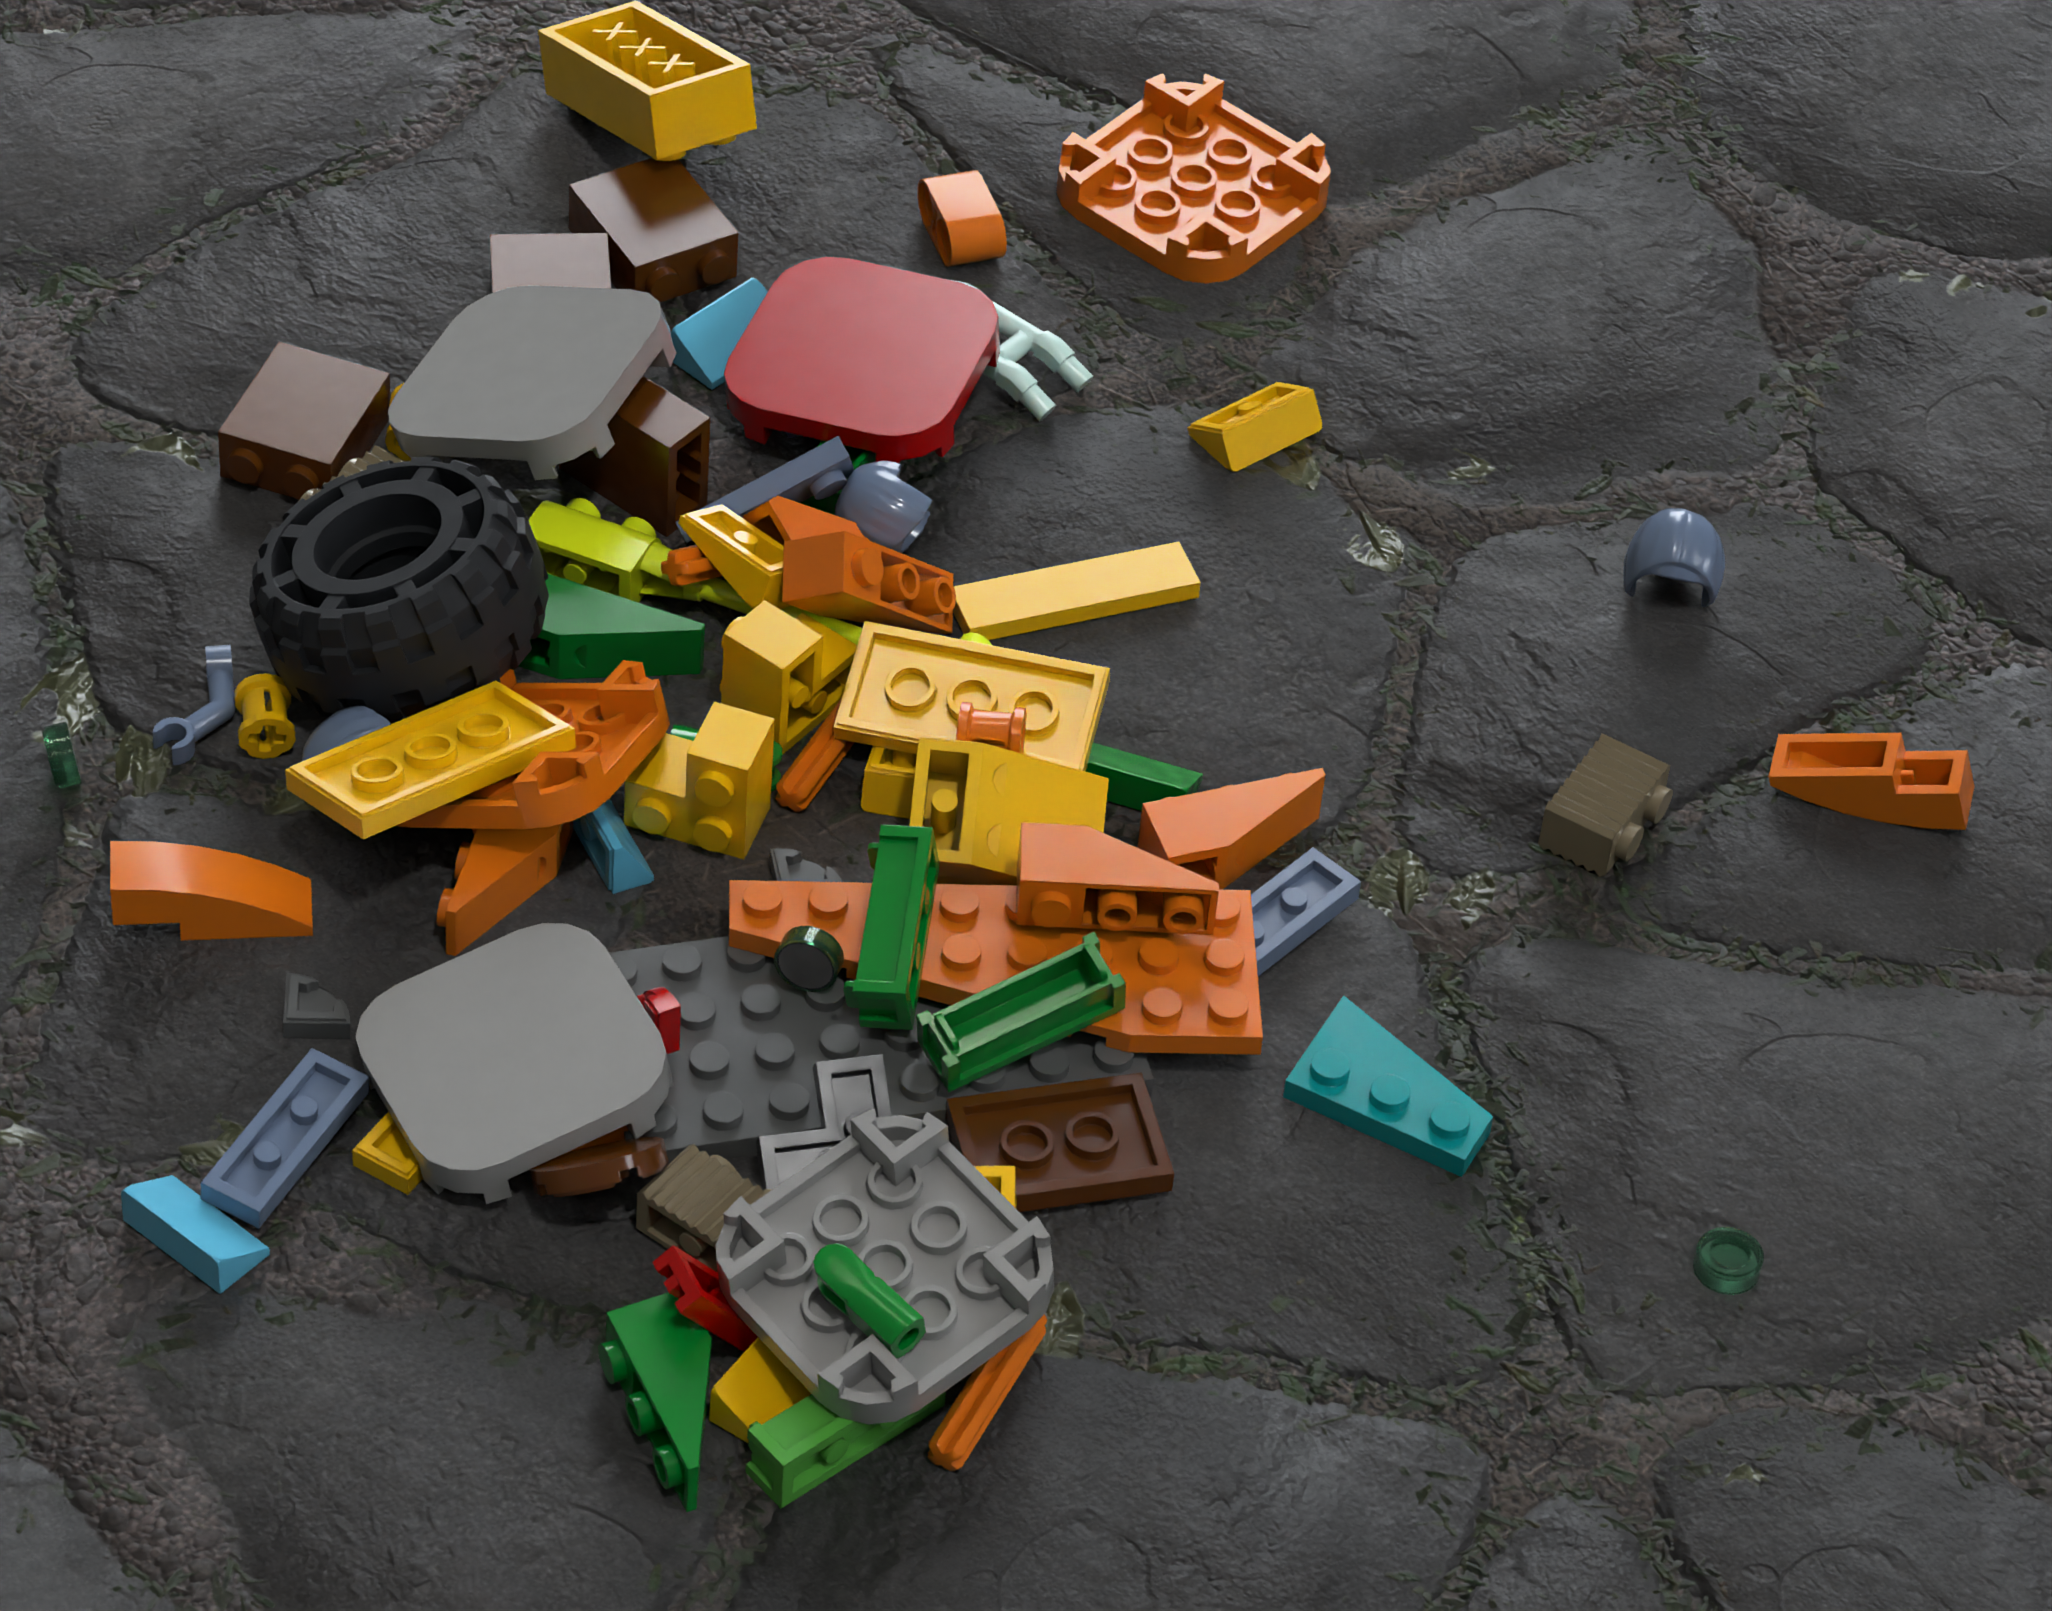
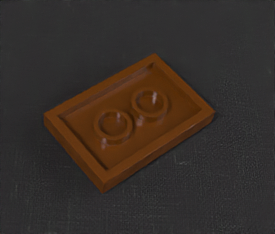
M1142 1072L947 1098L946 1120L954 1147L973 1166H1015L1016 1205L1019 1212L1172 1191L1174 1181L1173 1167Z

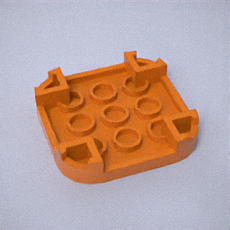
M1162 73L1145 81L1144 98L1097 132L1087 139L1072 132L1062 143L1056 193L1062 207L1074 218L1160 271L1183 281L1207 284L1228 281L1246 272L1316 220L1326 208L1331 168L1324 156L1326 144L1313 133H1310L1296 143L1222 99L1223 80L1204 74L1203 84L1190 82L1166 83L1165 75Z
M623 660L603 683H517L514 670L509 669L500 678V683L574 727L576 748L568 752L541 751L523 771L396 826L408 828L533 829L570 822L595 811L612 797L665 736L669 728L670 721L659 679L652 680L646 677L643 662Z

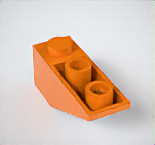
M847 531L784 541L783 603L823 617L857 622L869 621L938 634L953 633V609L956 604L953 573Z
M1323 768L1298 773H1287L1278 777L1238 785H1227L1217 789L1177 797H1166L1161 800L1143 803L1138 848L1219 883V889L1223 890L1319 819L1326 774Z
M573 821L551 827L533 829H472L473 834H475L472 843L463 841L457 854L455 864L456 885L454 889L444 888L438 905L437 926L446 928V954L453 956L459 954L557 876L573 832Z
M1021 822L1017 860L1016 925L1213 935L1219 883L1088 826Z

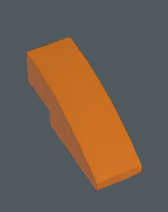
M1902 733L1778 734L1768 776L1770 786L1804 801L1834 811L1883 823L1929 829L1966 830L1974 792V781L1968 750L1905 751Z
M110 841V894L113 925L180 923L181 941L313 936L311 879L248 856L201 846L154 841Z

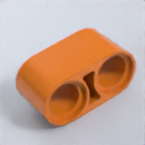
M971 170L920 179L917 197L921 218L945 266L950 267L1004 257L1007 249V238L1003 218L979 171Z

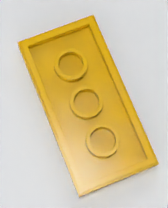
M864 621L833 726L834 738L917 754L919 736L956 740L958 716L962 702H971L974 709L1008 713H1013L1016 707L1026 708L1027 713L1023 754L1086 771L1110 682V668Z
M495 680L290 766L288 769H285L287 790L364 840L523 771L541 751L568 752L576 748L575 728Z

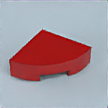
M656 987L638 995L639 1001L661 1034L666 1053L670 1054L679 1051L681 1005L664 987Z

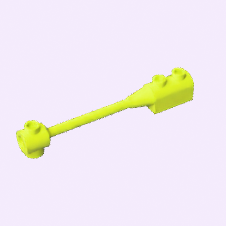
M574 498L566 506L544 500L528 520L548 574L635 602H640L644 595H653L693 601H702L704 599L744 614H748L753 610L727 581L719 578L678 587L671 585L668 575L662 574L661 563L667 561L668 553L672 549L663 545L661 540L656 538L653 527L641 518L629 517L625 519L622 525H618L601 519L599 510L590 501L583 498ZM794 606L780 609L793 618H796L803 612L858 645L862 631L861 627L835 618L818 616ZM966 633L960 638L962 640L992 645L986 637L978 633Z

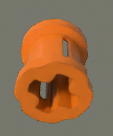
M962 702L958 716L956 740L986 743L1023 754L1027 720L1026 708L1016 707L1013 713L977 710L974 709L971 702Z

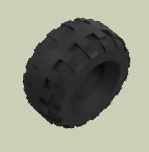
M412 457L411 461L393 463V461L387 460L366 466L367 470L345 477L343 474L322 485L321 491L309 499L305 500L302 498L282 517L283 523L278 528H272L258 550L260 559H257L252 570L253 586L250 587L249 605L256 628L276 674L282 678L289 693L320 716L329 717L335 712L349 707L365 706L373 709L376 713L385 717L390 724H393L495 680L501 682L500 678L509 669L515 670L532 650L530 639L537 638L542 631L546 616L545 609L549 598L545 583L549 577L529 521L516 497L510 490H503L492 476L484 475L478 467L462 461L453 460L448 464L442 463L441 459L437 457Z

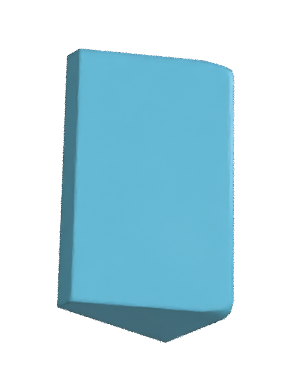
M750 278L677 324L671 332L672 342L677 352L673 363L711 390L724 383V372L728 358L768 292L757 279Z
M610 799L595 811L573 820L574 831L607 889L611 890L613 894L654 881V874Z
M173 1175L132 1184L121 1191L123 1221L219 1294L270 1255L269 1247L216 1207L201 1200L199 1194Z

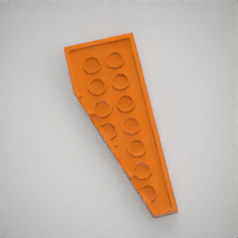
M729 880V946L777 959L780 950L788 944H810L823 951L833 965L846 968L847 978L856 980L872 883ZM936 884L918 997L953 1005L1082 944L1083 936L1095 932L1100 941V954L1113 975L1120 973L1126 982L1125 1009L1080 1031L1106 1037V1047L1131 1053L1261 1055L1263 1031L1251 890L1219 889L1213 935L1016 925L1017 886Z

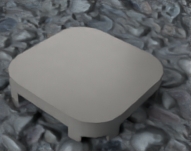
M555 286L510 287L482 297L467 306L452 320L396 393L388 409L389 423L401 450L411 459L412 457H437L442 462L446 456L527 461L535 480L557 478L558 474L555 469L557 464L573 460L587 451H593L596 457L601 459L615 445L607 424L649 367L670 368L677 354L660 302L649 293L632 289Z
M541 923L516 930L394 985L374 998L360 1016L355 1036L366 1075L369 1076L370 1089L375 1088L419 1163L423 1180L437 1194H440L444 1188L456 1193L484 1194L486 1204L512 1197L508 1179L625 1125L636 1140L657 1126L654 1114L667 1098L669 1087L674 1086L661 1034L605 946L589 931L567 923Z
M873 1108L850 1119V1136L751 1205L740 1196L723 1213L724 1225L716 1243L719 1286L732 1310L822 1405L841 1418L864 1424L896 1422L922 1409L1028 1332L1046 1313L1054 1291L1051 1240L1038 1216L1028 1222L949 1142L948 1125L928 1112L924 1115L923 1120L904 1115L876 1117V1111ZM835 1243L850 1248L874 1272L875 1277H880L924 1318L926 1333L911 1351L897 1359L874 1334L868 1337L849 1320V1316L843 1314L821 1295L817 1283L818 1276L814 1268L815 1255L821 1248Z

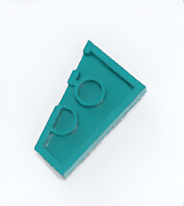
M1344 995L1285 1080L1283 1098L1460 1177L1464 1175L1491 1131L1493 1116Z

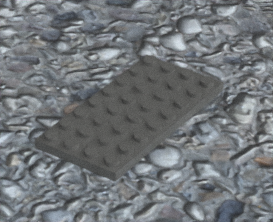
M729 936L609 952L636 996L656 987H664L671 992L681 1005L680 1050L667 1054L674 1086L669 1087L667 1098L654 1114L657 1126L639 1137L663 1138L669 1161L667 1165L691 1144H695L700 1152L706 1151L709 1157L711 1155H719L728 1159L756 1155V1141L761 1136L822 1129L812 1068L816 1062L883 1054L892 1116L904 1115L923 1120L924 1115L928 1112L946 1125H948L946 1120L947 1098L1140 1072H1142L1149 1096H1152L1154 1078L1145 1053H1131L1106 1047V1037L1080 1030L1071 1034V1037H1064L948 1093L917 1041L916 1015L926 1010H929L932 1015L951 1005L918 997L913 1030L860 1027L859 1009L847 1006L843 990L844 983L846 981H854V979L847 978V969L833 965L834 976L832 981L824 988L809 990L789 982L780 972L777 959L730 947ZM629 1129L624 1132V1140L634 1139ZM636 1167L629 1169V1172H637Z

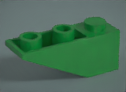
M548 574L549 578L545 583L549 598L545 609L546 616L542 631L537 638L530 639L532 650L519 664V667L556 679L607 678L623 660L643 662L646 676L700 674L704 665L705 624Z
M668 1292L606 1312V1342L599 1344L598 1353L607 1380L611 1384L619 1382L626 1394V1412L637 1436L646 1434L653 1447L652 1458L660 1483L665 1489L674 1487L686 1512L697 1509L710 1385L712 1338L707 1329L679 1312L675 1305V1302L679 1299Z

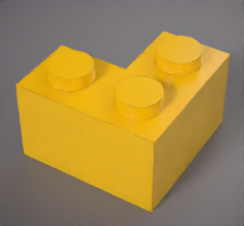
M764 600L746 616L734 619L723 634L721 641L723 648L722 680L720 683L721 703L774 718V741L781 745L783 755L824 721L842 698L857 645L803 612L796 618H793Z
M714 701L694 741L666 733L625 780L624 824L650 834L661 835L699 846L712 852H719L744 860L771 806L775 719Z

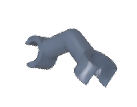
M231 645L205 646L209 703L185 719L179 717L165 718L159 721L153 728L154 749L164 745L167 741L180 740L172 746L173 765H180L189 761L195 753V742L230 720L235 714Z

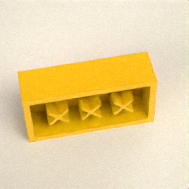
M637 0L538 30L546 94L650 155L655 160H677L684 157L687 150L706 144L724 145L734 141L736 135L757 128L750 64Z

